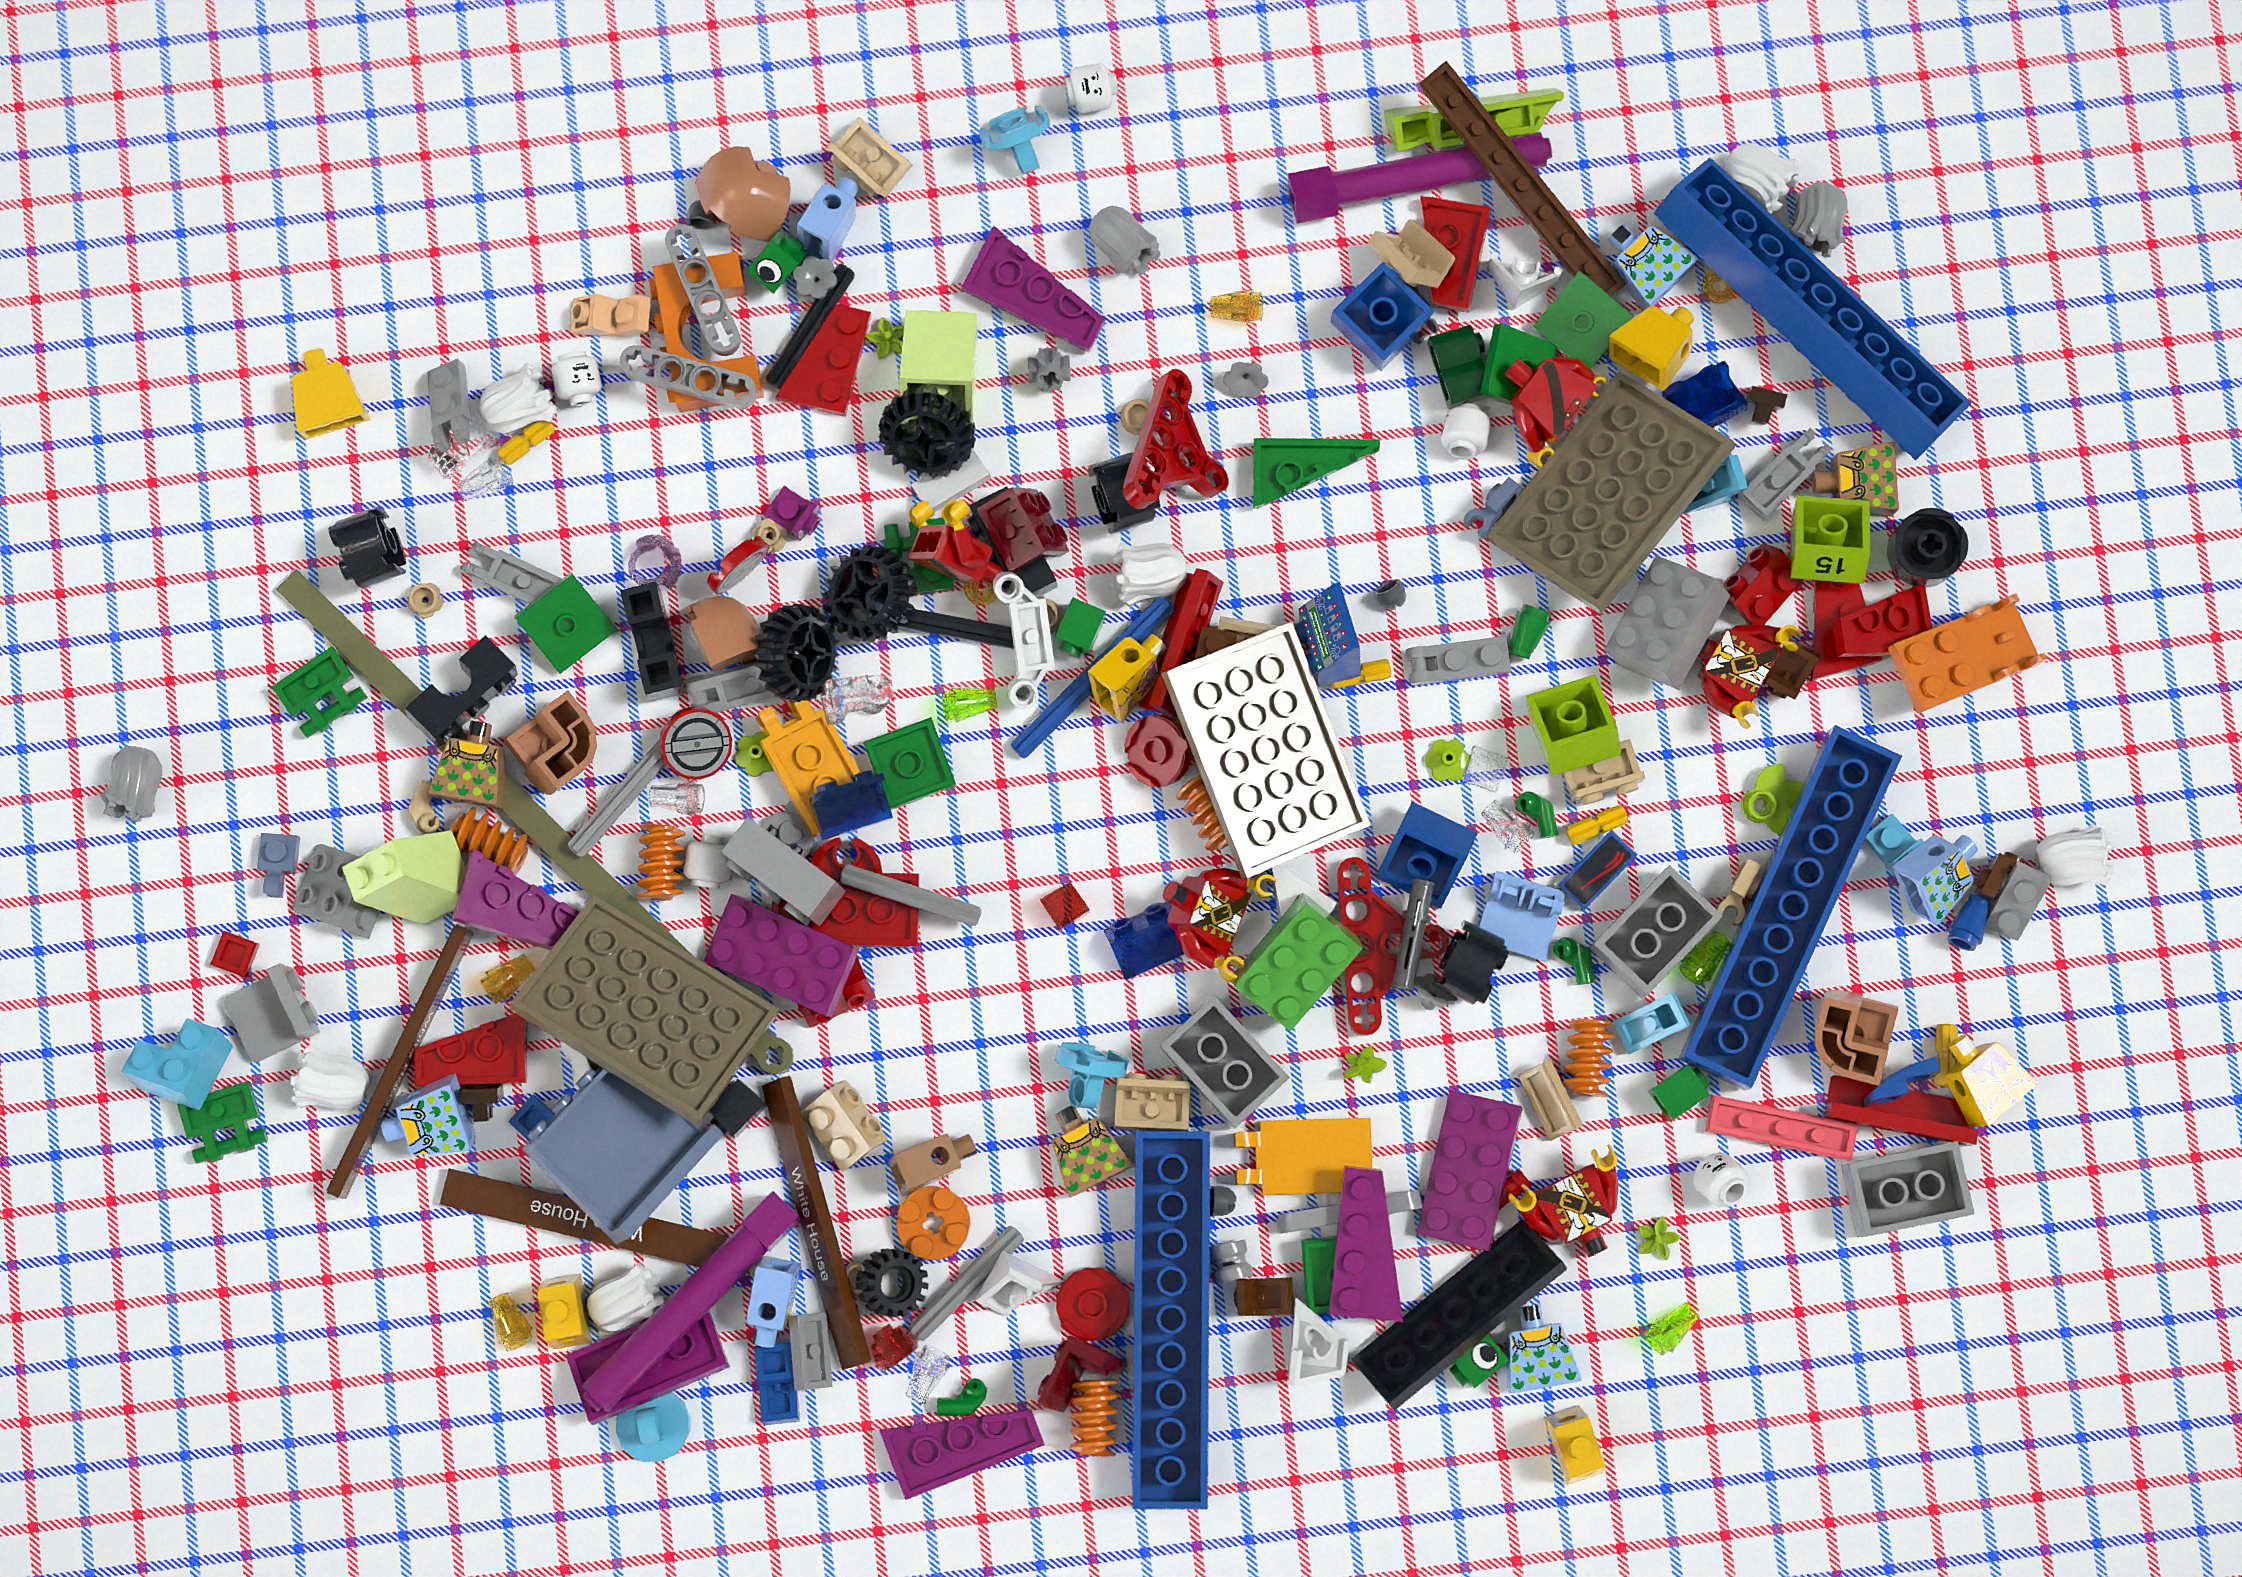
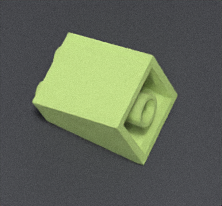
M906 310L899 375L900 396L903 395L907 388L916 393L917 388L921 385L926 392H931L937 386L938 394L944 396L950 391L951 401L962 400V410H971L972 417L970 421L974 422L978 348L977 313ZM918 417L907 418L902 423H908L909 420L917 419Z
M452 830L391 840L342 867L355 902L422 925L428 924L455 910L466 868Z

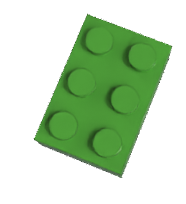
M1302 892L1243 961L1244 967L1242 969L1237 968L1233 972V974L1238 976L1233 981L1234 987L1289 1031H1292L1363 948L1358 936Z

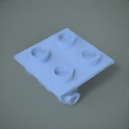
M1496 871L1479 927L1504 938V945L1507 946L1506 950L1545 962L1559 915H1561L1564 907L1566 892Z

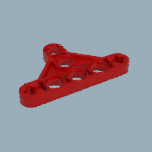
M1172 369L1157 380L1123 484V493L1127 502L1136 509H1143L1155 502L1160 495L1161 489L1189 485L1202 496L1212 498L1226 490L1229 485V478L1225 469L1210 457L1205 450L1188 407L1192 394V384L1189 377L1180 369ZM1161 406L1168 410L1171 420L1165 416ZM1153 431L1160 436L1163 446L1156 441ZM1180 452L1188 459L1189 466L1183 462ZM1145 457L1152 462L1154 471L1147 466ZM1206 472L1212 476L1215 481V487L1209 482Z
M1350 857L1341 862L1337 870L1340 923L1356 936L1367 939L1370 949L1365 956L1355 957L1344 970L1347 1014L1351 1030L1359 1036L1366 1037L1374 1034L1381 1025V998L1391 988L1398 954L1390 953L1386 949L1385 941L1391 934L1402 936L1405 919L1401 918L1402 915L1372 891L1371 874L1368 864L1361 858ZM1351 864L1356 865V869L1364 873V876L1358 878L1357 887L1358 890L1365 888L1366 895L1354 893L1344 896V890L1351 891L1352 889L1350 878L1343 876V872H1347ZM1359 900L1365 904L1367 914L1362 920L1356 921L1348 917L1346 906L1349 902ZM1434 924L1426 925L1425 933L1429 931L1437 932L1442 937L1443 942L1441 948L1435 952L1426 950L1422 945L1420 959L1437 958L1446 951L1449 946V937L1444 928ZM1411 939L1405 969H1407L1413 939ZM1357 973L1368 974L1373 982L1371 990L1367 993L1356 992L1352 987L1354 975ZM1374 997L1375 1004L1367 1003L1368 1015L1375 1016V1022L1370 1023L1369 1029L1364 1030L1361 1023H1355V1017L1361 1015V1003L1354 1006L1352 998L1365 1000Z

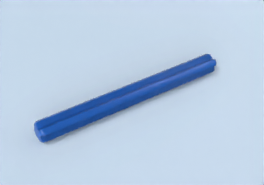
M1157 597L1012 741V749L1020 757L1027 758L1093 693L1088 671L1125 637H1131L1141 645L1174 612L1173 605L1165 597Z

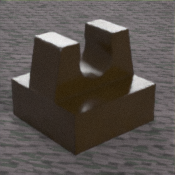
M1756 386L1748 387L1745 401L1755 404L1751 421L1764 425L1768 424L1772 409H1784L1788 394Z
M503 1084L465 1085L460 1090L461 1105L472 1104L474 1122L489 1121V1118L493 1117V1103H499L504 1098Z

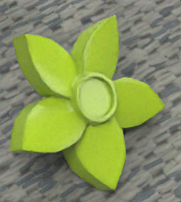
M882 317L879 322L880 332H871L865 336L869 342L878 344L877 356L879 360L888 354L889 349L896 354H902L903 343L900 339L904 333V326L897 325L891 329L890 323Z
M1372 1046L1363 1049L1361 1057L1345 1053L1347 1063L1351 1067L1344 1072V1078H1353L1360 1074L1362 1081L1370 1084L1373 1079V1073L1381 1072L1387 1067V1063L1383 1059L1374 1056Z
M1664 1216L1656 1221L1654 1229L1647 1225L1638 1226L1640 1234L1648 1239L1642 1244L1640 1254H1649L1656 1249L1658 1255L1668 1261L1670 1251L1667 1244L1676 1243L1681 1236L1675 1232H1666L1667 1222Z

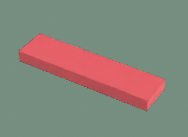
M1711 1095L1705 1132L1846 1161H1852L1858 1124L1717 1095Z

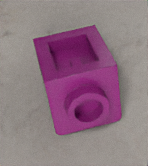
M786 486L782 487L764 513L765 518L773 520L800 541L805 534L810 536L821 521V517L818 516L821 512L819 506L813 501H807Z

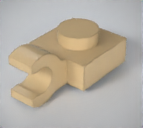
M1749 858L1742 863L1726 893L1725 899L1716 908L1723 914L1726 907H1732L1736 911V917L1732 922L1735 926L1740 924L1745 917L1742 899L1746 894L1752 896L1762 879L1761 876L1757 875L1761 865Z

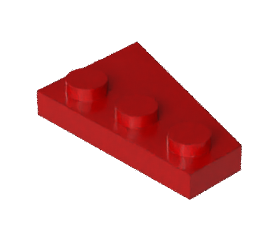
M1420 195L1424 229L1455 257V261L1439 287H1431L1433 305L1438 308L1469 313L1491 208L1489 206Z
M836 304L775 396L776 400L846 417L866 340L865 336L867 335L872 317L871 312Z
M1814 580L1812 649L1820 654V657L1811 671V681L1880 663L1883 660L1882 656H1837L1832 621L1866 607L1859 583Z
M1915 585L1832 621L1837 656H1891L1888 651L1889 646L1933 629L1925 586Z
M514 1012L512 1015L487 1022L474 1029L414 1049L415 1086L424 1087L455 1073L459 1085L527 1083V1020Z

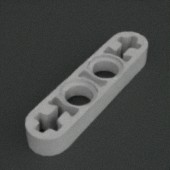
M674 225L666 233V247L708 344L717 355H732L740 347V334L697 234L688 225ZM683 234L685 239L692 238L687 241L692 257L685 259L679 245L673 247L677 243L676 237ZM695 265L702 266L706 270L705 278L698 283H692L686 278L688 269ZM709 297L716 298L720 302L719 310L713 315H705L700 311L701 302ZM721 321L727 335L733 334L729 338L730 344L727 346H723L721 342L714 343V341L719 339L714 324Z
M640 345L627 347L620 356L619 363L622 371L628 378L637 382L736 409L749 408L757 399L758 391L754 381L743 373ZM637 355H641L644 363L653 366L654 359H658L654 368V377H650L652 372L647 367L638 366L636 371H632V367L628 363L629 359L635 360ZM670 363L681 367L680 377L672 382L664 380L661 376L662 369ZM703 373H711L716 377V384L709 391H702L696 387V380ZM723 378H728L726 380L727 386L739 388L741 383H745L747 391L750 392L749 395H742L741 399L737 400L733 391L724 389V396H720L719 394L723 388Z
M1419 1190L1386 1195L1388 1214L1423 1208ZM1340 1204L1278 1215L1281 1234L1338 1224Z

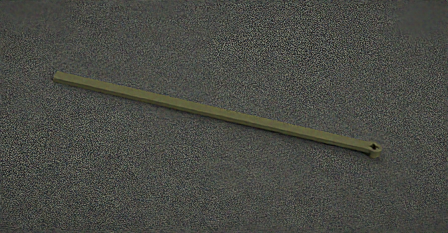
M296 569L276 590L408 718L405 707L418 697L422 691ZM462 731L457 739L467 740L468 735ZM444 742V743L439 747V749H440L442 752L444 751V748H445V746H446V742ZM505 772L504 807L502 811L590 897L593 895L599 897L691 954L589 853L583 858L575 855L567 846L572 837ZM767 1029L751 1054L757 1059L761 1069L767 1073L784 1074L793 1065V1048L788 1042L782 1038H777ZM772 1047L776 1050L782 1047L784 1049L781 1054L784 1059L783 1063L779 1065L774 1062L769 1065L766 1061L769 1057L767 1054L768 1049Z

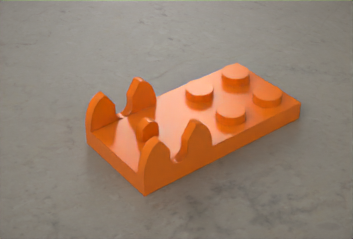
M2017 593L1991 606L1987 604L1963 617L1888 647V651L1917 714L2034 668L2048 660L2045 653L2038 655L2015 603L2020 601Z

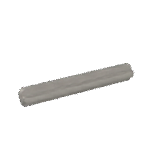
M659 740L568 842V848L580 858L585 857L666 765L660 753Z
M849 864L844 866L841 873L840 881L844 885L971 926H976L981 916L982 910L979 906Z
M1008 1226L910 1324L909 1330L918 1340L925 1341L987 1279L1001 1252L1013 1253L1024 1241L1023 1235L1015 1227Z

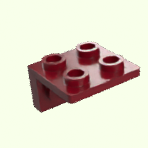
M1011 487L977 508L1009 572H1016L1043 555H1064L1069 552V548L1065 543L1068 541L1066 532L1059 523L1054 522L1049 512L1051 504L1048 498L1037 489Z
M1069 1335L1067 1341H1062L1055 1352L1054 1360L1056 1364L1051 1374L1046 1375L1040 1383L1038 1389L1040 1397L1037 1404L1064 1413L1075 1391L1072 1388V1384L1080 1381L1085 1368L1108 1377L1110 1371L1122 1375L1128 1361L1090 1342Z

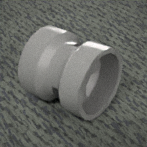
M1245 1239L1209 1247L1211 1258L1217 1263V1270L1215 1271L1217 1283L1253 1276L1251 1265L1246 1262L1245 1254L1248 1249ZM1236 1260L1241 1261V1263L1234 1264L1230 1266L1223 1267L1222 1263Z

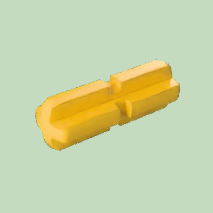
M542 420L529 424L522 430L523 434L520 436L516 434L498 448L499 456L507 465L515 463L530 451V446H537L554 433L555 427L551 421Z
M1388 659L1361 663V676L1335 682L1331 686L1334 689L1358 685L1360 681L1368 683L1388 679L1392 674Z
M1617 805L1596 814L1595 818L1590 816L1569 825L1566 828V834L1571 844L1577 845L1598 836L1599 832L1604 834L1611 829L1613 830L1625 825L1628 821V816L1622 805Z
M1944 1023L1936 1026L1935 1052H1938L1937 1059L1941 1071L1933 1077L1934 1085L1949 1087L1945 1074L1957 1064V1059L1953 1058V1053L1948 1045L1958 1037L1959 1028L1957 1025Z

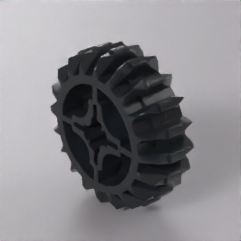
M922 385L917 388L916 393L907 388L902 396L896 394L892 398L891 404L888 403L883 410V417H881L878 427L880 431L879 443L884 444V455H893L891 459L892 466L900 463L903 464L904 474L910 471V469L916 471L918 479L923 473H928L932 480L937 477L938 472L947 477L952 469L958 471L962 467L963 462H967L972 452L971 449L974 448L976 426L975 422L970 421L972 417L971 410H962V400L951 401L950 391L944 396L938 394L937 386L931 392H926ZM918 417L917 419L909 420L908 423H901L907 418ZM947 442H953L947 447L937 449L939 446H946Z
M864 545L862 550L851 548L850 557L847 555L839 556L840 567L836 565L830 566L834 575L832 579H824L825 583L829 585V591L821 594L829 602L822 609L826 613L831 614L828 622L837 627L836 631L843 636H848L850 640L874 643L876 639L880 641L887 640L888 632L892 634L899 633L898 622H908L904 615L906 610L915 609L909 603V598L918 595L914 589L909 588L916 581L912 575L907 574L911 567L901 561L900 555L889 552L887 548L881 546ZM880 567L885 573L886 579H878L877 576L873 575L872 568ZM855 608L860 609L861 613L865 614L866 620L858 621L852 610Z
M804 604L783 605L778 607L777 611L768 613V620L760 623L762 633L755 636L759 642L758 648L753 650V652L758 654V661L753 666L761 669L758 679L766 682L765 690L774 693L776 698L789 700L790 702L810 701L811 699H816L820 693H826V685L833 683L831 673L839 670L835 665V658L840 656L835 650V645L840 640L832 636L835 627L828 624V616L820 613L818 608L805 606Z

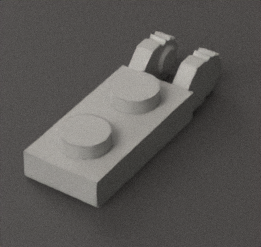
M458 358L427 372L432 438L436 449L441 453L451 448V430L458 443L463 444L470 440L469 422H471L466 368Z
M1811 428L1793 445L1789 444L1748 485V489L1738 495L1763 521L1815 471V466L1832 450L1826 443L1814 453V456L1809 461L1798 452L1814 439L1816 433Z
M475 541L471 550L483 558L486 557L493 560L489 571L487 572L471 562H464L461 570L483 580L486 585L527 604H531L562 580V578L500 549L495 551Z

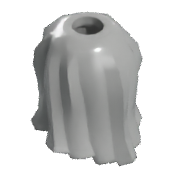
M1817 182L1803 189L1796 203L1794 222L1789 232L1809 250L1822 252L1821 256L1824 258L1831 257L1832 250L1845 241L1843 223L1847 212V197L1840 188L1830 183Z
M1110 205L1103 208L1094 216L1089 225L1091 240L1108 256L1114 266L1115 274H1128L1133 272L1132 269L1134 268L1141 276L1150 268L1148 263L1151 260H1158L1161 252L1158 250L1159 243H1157V238L1149 233L1123 207Z
M126 746L114 756L110 768L109 784L100 796L105 802L104 814L114 816L115 818L125 815L133 822H141L142 818L152 817V814L155 812L154 800L162 778V765L153 751L137 746Z

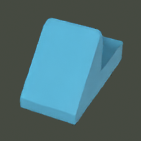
M1729 455L1685 509L1684 514L1731 502L1736 499L1735 494L1748 489L1738 455Z
M1893 813L1870 830L1864 840L1896 879L1897 877L1892 866L1924 842L1922 838L1916 841Z
M1675 992L1612 1021L1615 1023L1614 1026L1628 1055L1690 1026Z

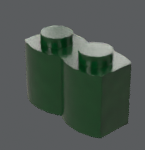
M1467 325L1430 336L1427 344L1448 409L1490 398L1480 394L1485 365L1481 357V353H1485V346L1480 332L1474 333L1472 326Z

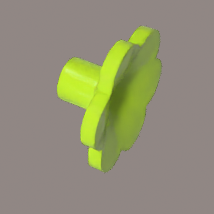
M762 731L756 732L752 737L743 736L738 742L739 751L735 756V762L739 767L745 768L752 777L760 776L763 771H774L759 744L761 740L768 737ZM755 750H759L757 755L753 754Z
M1443 739L1436 740L1432 744V751L1425 756V765L1432 769L1433 778L1440 782L1446 779L1454 782L1459 781L1463 778L1464 769L1469 767L1471 763L1470 755L1464 751L1463 743L1457 739H1452L1449 742ZM1446 756H1450L1452 760H1446Z

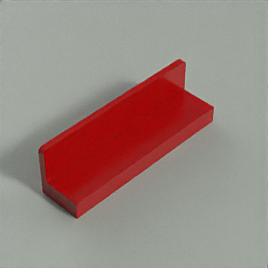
M1196 568L1194 574L1187 573L1185 585L1177 593L1173 605L1174 612L1169 616L1161 639L1166 646V650L1156 659L1159 676L1155 685L1140 701L1139 706L1142 709L1173 717L1178 716L1161 673L1195 660L1202 626H1209L1224 583L1208 570Z
M1838 1075L1830 1077L1824 1118L1949 1143L1958 1141L1959 1145L1964 1146L1977 1145L1979 1130L1969 1126L1955 1098L1909 1090V1093L1901 1100L1865 1107L1863 1100L1878 1085Z

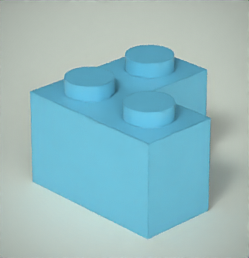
M186 1018L170 1050L138 1039L121 1072L140 1090L200 1110L233 1045L217 1028Z

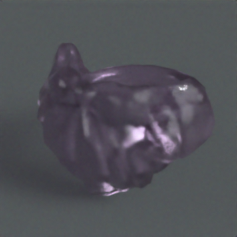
M660 534L645 535L636 540L637 549L631 554L628 561V572L632 580L638 585L656 582L658 586L664 585L666 588L671 589L682 575L681 569L683 565L681 564L682 559L679 549L666 536H661ZM660 548L670 562V565L665 567L662 573L654 579L642 578L636 571L637 559L646 552Z

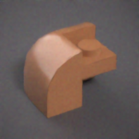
M734 146L714 154L703 166L695 181L699 199L705 213H714L719 219L729 224V232L770 242L781 229L790 203L791 187L789 177L779 175L776 166L766 161H754L750 147Z
M718 595L704 598L685 607L691 619L690 622L714 673L739 661H742L743 665L758 661L753 650L758 648L759 642L755 636L760 634L753 615L743 603L733 597Z
M567 690L541 709L532 720L508 736L503 742L526 770L523 773L525 777L541 792L552 795L581 774L594 759L597 749V730L591 718L569 690Z
M1843 990L1826 991L1815 1030V1046L1820 1059L1830 1068V1071L1843 1077L1880 1086L1899 1006L1862 997L1863 994Z

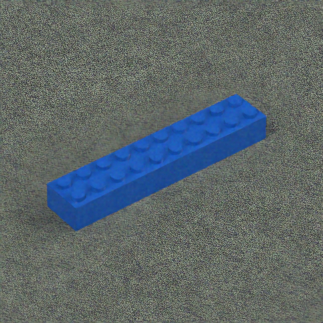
M1711 157L1675 185L1653 214L1663 222L1665 227L1676 234L1693 253L1698 255L1715 271L1717 276L1727 282L1746 303L1750 304L1767 320L1769 325L1779 331L1798 352L1802 353L1825 377L1831 380L1850 401L1854 402L1878 427L1883 429L1915 461L1972 404L1970 400Z
M1834 725L1827 731L1762 873V879L1746 908L1745 917L1736 930L1680 1053L1679 1060L1742 1090H1748L1753 1087L1902 755L1837 725Z
M1136 1131L1133 1509L1208 1510L1210 1131Z

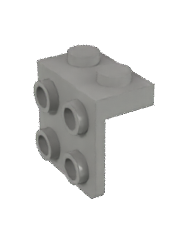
M324 844L317 845L294 900L293 910L299 914L367 939L370 938L380 913L378 909L354 901L342 867L360 857Z
M281 963L266 969L269 976L228 995L224 999V1005L250 1060L254 1062H260L320 1032L316 1021L319 1020L317 1012L310 1001L306 1002L300 990L303 988V983L295 968L291 969L289 966Z

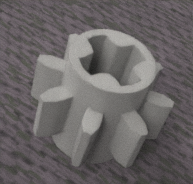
M1058 347L1038 348L1036 357L1028 358L1029 383L1036 382L1042 392L1045 390L1059 391L1063 381L1071 380L1069 355L1062 356L1058 351Z

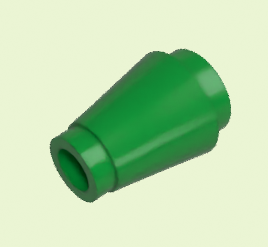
M1523 603L1521 611L1516 612L1509 653L1529 660L1551 624L1548 622L1551 613Z

